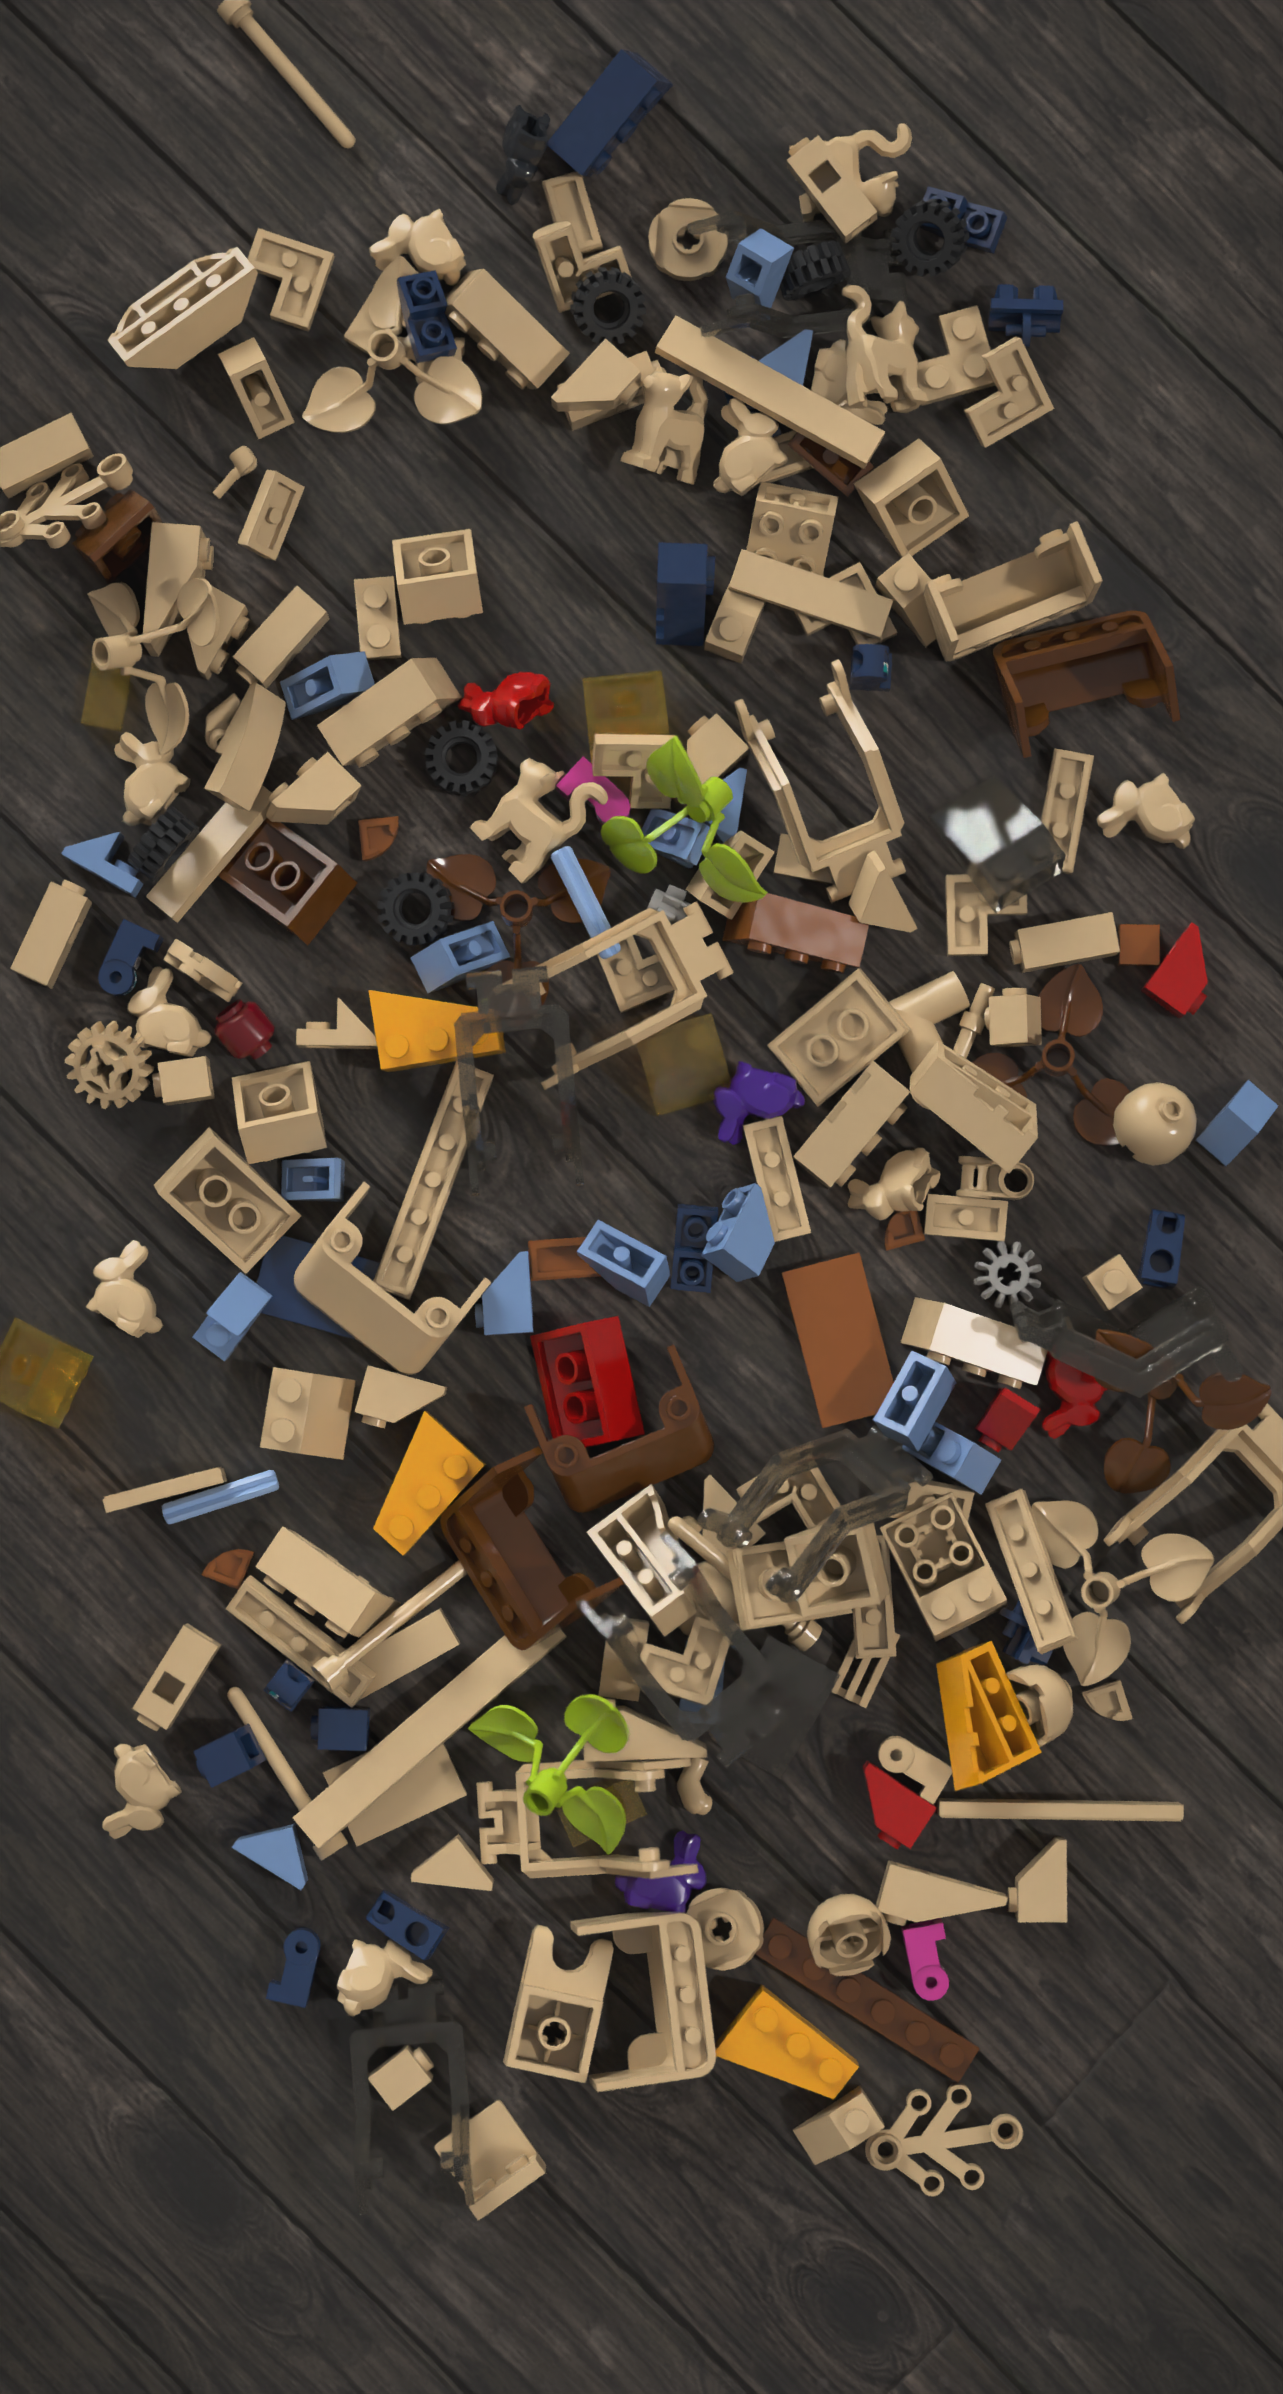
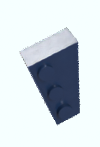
M621 49L549 139L547 146L581 176L591 177L593 173L599 175L612 159L610 154L620 143H625L631 137L639 122L654 108L673 84L641 55Z
M658 543L656 645L703 646L706 595L713 596L715 556H707V544Z

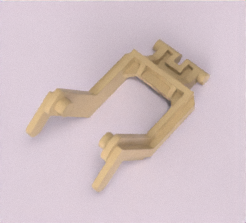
M839 659L831 662L835 681L827 684L828 694L820 697L819 701L826 716L837 713L863 761L879 806L873 820L823 841L808 836L790 783L768 743V740L775 738L770 721L766 719L758 723L754 715L749 716L743 699L734 702L743 737L774 794L798 863L803 867L811 869L812 872L827 867L833 882L832 886L826 888L831 903L852 895L866 856L874 850L891 878L906 873L901 858L892 860L886 843L902 836L901 829L904 825V820L880 751L851 699L846 674Z
M697 901L684 907L683 910L687 917L673 924H670L664 910L659 912L648 908L493 988L496 996L510 989L514 995L523 991L529 1002L546 993L541 984L542 981L589 959L632 935H637L650 941L674 988L671 1006L578 1053L573 1043H569L554 1051L559 1062L552 1066L555 1074L541 1082L544 1090L701 1009L703 999L707 997V994L700 981L714 973L717 974L719 980L734 973L718 941L706 946L703 938L713 933Z
M1268 1403L1258 1415L1261 1421L1254 1429H1251L1247 1424L1231 1430L1217 1429L1178 1471L1123 1516L1103 1540L1108 1547L1116 1541L1121 1543L1126 1538L1134 1546L1137 1545L1149 1533L1143 1524L1188 1487L1222 1451L1234 1452L1273 1493L1274 1509L1240 1545L1209 1570L1203 1585L1194 1595L1182 1601H1175L1176 1605L1181 1609L1176 1617L1180 1624L1185 1623L1196 1612L1205 1597L1258 1555L1283 1528V1419Z
M691 1758L650 1761L616 1760L584 1762V1760H575L567 1768L564 1775L567 1779L597 1777L634 1780L635 1792H650L656 1790L655 1779L665 1778L664 1769L691 1766ZM563 1761L540 1763L539 1772L548 1768L558 1769ZM532 1763L523 1764L516 1771V1789L493 1790L492 1781L476 1783L478 1818H494L495 1827L479 1828L481 1864L497 1863V1854H520L521 1872H524L529 1878L613 1874L653 1879L698 1873V1864L670 1866V1860L660 1859L659 1848L639 1849V1857L617 1854L552 1859L541 1849L539 1815L531 1812L523 1801V1795L529 1787L526 1781L530 1777Z

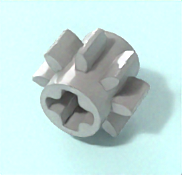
M669 884L666 892L656 888L647 909L651 908L659 912L664 910L670 924H673L687 917L683 908L691 903L684 901L687 891Z

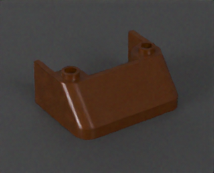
M1142 611L1120 612L1009 639L999 643L993 649L995 668L1010 728L1023 758L1031 757L1029 737L1038 735L1049 725V712L1124 694L1129 703L1140 708H1150L1163 702L1172 722L1180 720L1173 664L1149 616Z
M674 1344L666 1349L679 1377L681 1386L669 1390L660 1400L659 1414L665 1428L590 1459L584 1444L574 1436L563 1435L548 1441L534 1405L530 1404L524 1407L567 1506L572 1510L581 1513L592 1511L642 1490L650 1484L654 1485L704 1464L712 1456L714 1451L713 1437Z
M539 1446L494 1466L442 1513L440 1520L442 1532L505 1636L519 1650H526L539 1644L587 1614L624 1584L621 1577H618L596 1588L593 1581L582 1573H575L565 1579L526 1516L525 1511L534 1501V1487L524 1473V1470L543 1454Z

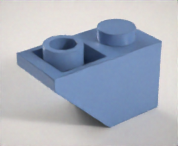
M761 228L739 242L726 275L732 299L763 317L768 316L794 247Z
M756 1183L738 1189L735 1188L727 1194L722 1203L724 1209L718 1222L708 1231L706 1235L708 1242L701 1254L736 1282L759 1276L775 1244L762 1189Z
M934 1422L919 1451L905 1445L901 1448L981 1495L1001 1462L1000 1458L937 1422Z

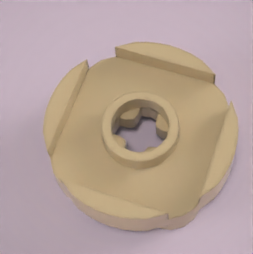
M692 198L676 200L670 203L669 207L663 209L660 214L658 213L651 223L649 230L650 254L658 270L674 279L695 281L713 275L724 260L727 252V226L719 214L714 211V208L704 201ZM686 230L693 231V237L700 239L699 244L693 245L692 249H684L683 244L677 242V237H684Z
M175 939L163 960L180 972L193 978V981L211 993L229 1002L243 983L205 956L203 957L197 952H193L194 949Z
M727 1888L711 1889L699 1894L688 1906L689 1909L686 1913L692 1916L700 1926L705 1966L720 1971L738 1968L749 1962L763 1945L764 1926L761 1913L756 1904L744 1892ZM722 1917L724 1922H730L732 1925V1930L729 1931L730 1938L726 1941L722 1935L715 1936L713 1934V1929L718 1926L717 1919Z

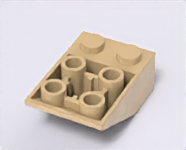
M952 1492L880 1527L935 1642L1001 1610L1002 1607L1008 1606L1007 1598Z

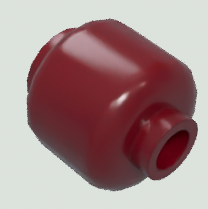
M238 999L217 1015L216 1020L219 1023L215 1028V1034L234 1058L242 1059L250 1055L253 1060H256L272 1047L269 1039L274 1034L275 1026L256 1002H243L241 999Z

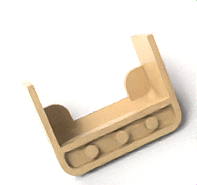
M1078 521L1069 525L1067 533L1063 534L1062 529H1057L1040 537L1041 544L1032 553L962 581L960 578L952 579L950 574L926 583L923 596L940 650L946 662L959 659L1075 612L1093 602L1103 580Z
M363 1182L297 1267L294 1274V1286L303 1298L394 1370L404 1375H413L420 1372L491 1282L484 1278L461 1308H458L446 1298L433 1297L426 1300L415 1314L351 1264L361 1250L362 1235L359 1229L347 1219L369 1191L370 1186Z
M684 1912L625 1913L570 1921L571 1930L578 1936L612 1931L614 1943L620 1950L628 1954L647 1953L656 2033L640 2035L630 2043L627 2051L628 2070L589 2075V2081L593 2088L600 2092L698 2078L708 2074L714 2067L716 2051L702 1937L698 1922Z

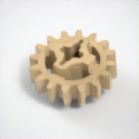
M99 1021L91 1027V1030L87 1027L77 1034L79 1039H75L69 1044L68 1048L74 1053L65 1058V1063L74 1066V1069L67 1074V1078L78 1080L79 1084L74 1089L76 1093L83 1090L89 1093L87 1103L90 1104L96 1098L101 1099V1107L103 1109L110 1106L113 1101L117 1108H122L128 1100L134 1102L141 1095L140 1091H144L149 1086L150 1081L146 1076L154 1071V1067L145 1064V1060L152 1055V1052L150 1050L142 1051L139 1047L145 1040L143 1036L135 1040L130 1037L132 1027L128 1026L121 1032L118 1031L117 1021L109 1023L106 1029L102 1022ZM92 1044L93 1048L90 1050L91 1059L86 1061L88 1049ZM132 1069V1077L127 1085L126 1081L129 1079L127 1071Z

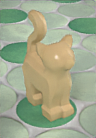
M900 123L897 127V139L894 142L887 141L875 130H861L851 136L835 137L830 141H824L877 210V214L880 217L890 215L896 200L895 188L899 187L898 182H896L898 173L897 171H892L862 182L859 169V152L865 146H870L881 156L891 158L901 156L911 146L912 134L910 128L906 124ZM804 193L799 196L803 223L810 224L813 222L815 214L821 213V211L808 194Z
M846 285L842 289V295L851 299L856 305V309L847 320L849 343L846 351L848 367L846 388L848 407L864 409L868 407L865 395L879 393L884 403H891L894 412L909 413L919 408L920 405L928 400L926 393L919 389L917 385L918 360L913 344L915 336L919 331L918 325L907 314L904 302L899 301L892 313L883 318L879 316L871 317L872 326L879 337L866 334L862 325L868 320L872 305L870 297L860 286Z
M657 366L655 372L643 380L645 403L636 421L633 447L631 450L623 453L621 462L644 468L657 474H662L665 468L669 466L678 469L677 480L694 485L700 463L701 445L705 430L704 416L708 404V397L703 387V379L691 372L682 376H676L667 373L663 367ZM689 389L693 399L692 405L687 410H675L674 405L680 400L684 392Z
M528 758L520 764V777L517 786L501 798L489 820H478L470 828L482 841L486 839L494 841L502 837L509 830H512L522 843L516 850L508 849L502 857L505 861L512 864L508 870L519 882L526 883L544 867L552 851L559 848L569 837L581 830L586 822L585 801L588 798H592L602 805L607 803V792L602 786L589 782L582 783L576 787L569 800L570 818L561 822L546 810L538 799L554 790L566 773L564 771L555 772L546 764Z

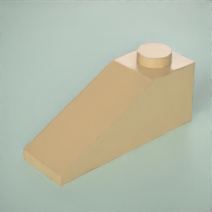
M888 1860L875 1906L883 1913L885 1921L905 1926L907 1920L921 1922L1006 1906L1008 1897L1005 1893Z

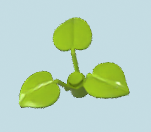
M673 736L649 756L646 769L650 779L662 794L669 798L677 797L680 804L686 803L687 806L646 836L643 835L640 826L632 818L626 816L612 817L602 826L601 837L603 841L609 845L613 855L625 867L636 873L643 874L652 871L657 864V855L649 844L687 815L699 823L712 821L701 849L702 854L706 857L699 864V870L704 880L714 892L731 901L745 903L763 898L768 892L759 885L745 860L727 845L714 844L711 846L719 824L725 819L721 811L733 799L731 788L724 780L714 776L708 778L702 784L678 736Z
M583 1695L575 1698L565 1711L564 1721L570 1730L581 1737L558 1769L548 1768L540 1772L539 1767L543 1743L535 1739L538 1734L537 1725L526 1713L513 1706L499 1705L493 1707L472 1722L468 1730L487 1744L514 1760L532 1762L531 1774L526 1781L529 1787L523 1795L524 1804L531 1812L540 1816H546L553 1811L555 1806L558 1808L562 1806L566 1818L576 1829L598 1843L607 1855L613 1852L620 1842L626 1826V1815L622 1804L609 1791L597 1786L591 1787L587 1791L581 1786H576L566 1792L567 1778L564 1773L587 1741L595 1749L604 1753H616L625 1747L629 1740V1728L617 1708H614L609 1701L597 1695Z

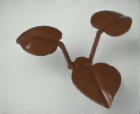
M458 854L428 860L427 874H431L435 879H440L444 882L443 886L445 889H449L452 894L449 898L451 902H454L455 909H451V915L454 916L453 919L472 921L480 915L483 904L490 907L499 906L503 921L513 928L514 963L502 960L492 965L484 975L482 990L485 1001L490 1009L500 1013V1018L508 1027L516 1029L527 1024L539 1013L546 1002L549 992V978L541 982L546 993L529 1002L523 991L514 995L510 989L496 996L493 988L541 964L536 961L522 963L521 928L531 921L535 906L546 907L551 904L552 913L558 920L570 924L583 923L554 863L545 868L538 879L539 889L546 897L545 899L530 898L525 892L520 890H512L503 897L490 899L488 897L496 888V875L492 866L485 859L472 854ZM577 859L601 906L611 874L610 868L593 860Z
M1075 964L1056 974L1045 985L1038 996L1041 997V1028L1051 1032L1059 1031L1058 1039L1052 1040L1045 1045L1041 1061L1036 1062L1032 1068L1018 1076L1016 1062L1009 1056L1001 1053L984 1054L972 1063L1026 1098L1027 1093L1021 1083L1027 1081L1039 1071L1044 1069L1046 1073L1055 1077L1068 1074L1081 1095L1085 1097L1076 1105L1073 1113L1075 1128L1079 1135L1095 1145H1120L1113 1126L1114 1113L1124 1097L1130 1093L1129 1089L1116 1080L1105 1078L1099 1080L1090 1093L1078 1076L1077 1070L1072 1067L1075 1058L1074 1049L1065 1041L1066 1033L1075 1037H1082L1091 1033L1099 1025L1103 1015V1003L1097 988L1088 977L1084 967L1081 964Z
M1098 1329L1092 1359V1370L1096 1381L1102 1387L1116 1392L1130 1391L1140 1382L1145 1386V1390L1148 1393L1144 1440L1140 1443L1133 1438H1121L1109 1448L1104 1459V1475L1107 1484L1114 1491L1127 1494L1151 1490L1161 1485L1167 1479L1171 1469L1169 1455L1164 1449L1158 1446H1150L1152 1441L1156 1399L1161 1400L1170 1397L1177 1386L1182 1389L1194 1406L1203 1407V1422L1207 1426L1221 1430L1240 1428L1254 1420L1267 1405L1272 1392L1271 1386L1262 1384L1241 1373L1218 1372L1203 1381L1199 1388L1200 1398H1198L1186 1384L1184 1375L1176 1374L1174 1360L1169 1355L1159 1353L1152 1345L1136 1337L1116 1331Z

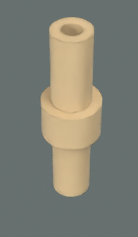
M983 983L979 985L969 1012L964 1011L959 1023V1027L962 1029L953 1048V1051L966 1059L976 1035H981L985 1026V1010L989 1006V997L993 996L995 988Z

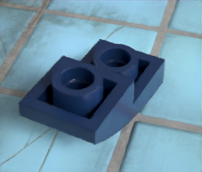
M928 187L923 198L924 202L930 199H937L939 204L946 201L950 203L948 207L950 210L957 208L961 212L957 215L960 221L966 220L967 226L963 230L964 232H969V240L964 245L994 254L1008 218L1005 212L970 203L962 195ZM925 223L920 226V228L944 238L942 231L936 225Z
M436 270L398 277L397 287L402 313L416 362L422 363L435 360L438 357L455 356L457 346L445 315L448 305Z
M678 1204L670 1289L711 1292L713 1264L701 1254L708 1242L706 1235L717 1222L718 1207Z

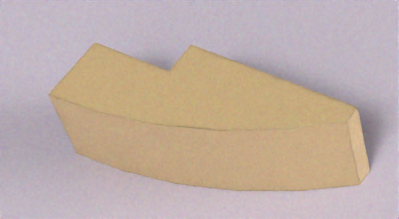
M256 682L249 686L215 751L221 757L204 787L205 790L234 808L250 811L266 777L278 743L286 701Z
M441 1608L389 1636L360 1659L362 1663L377 1674L360 1699L460 1644L457 1635Z

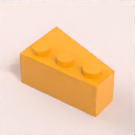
M369 990L381 1070L394 1072L506 1053L500 1013L495 1010Z

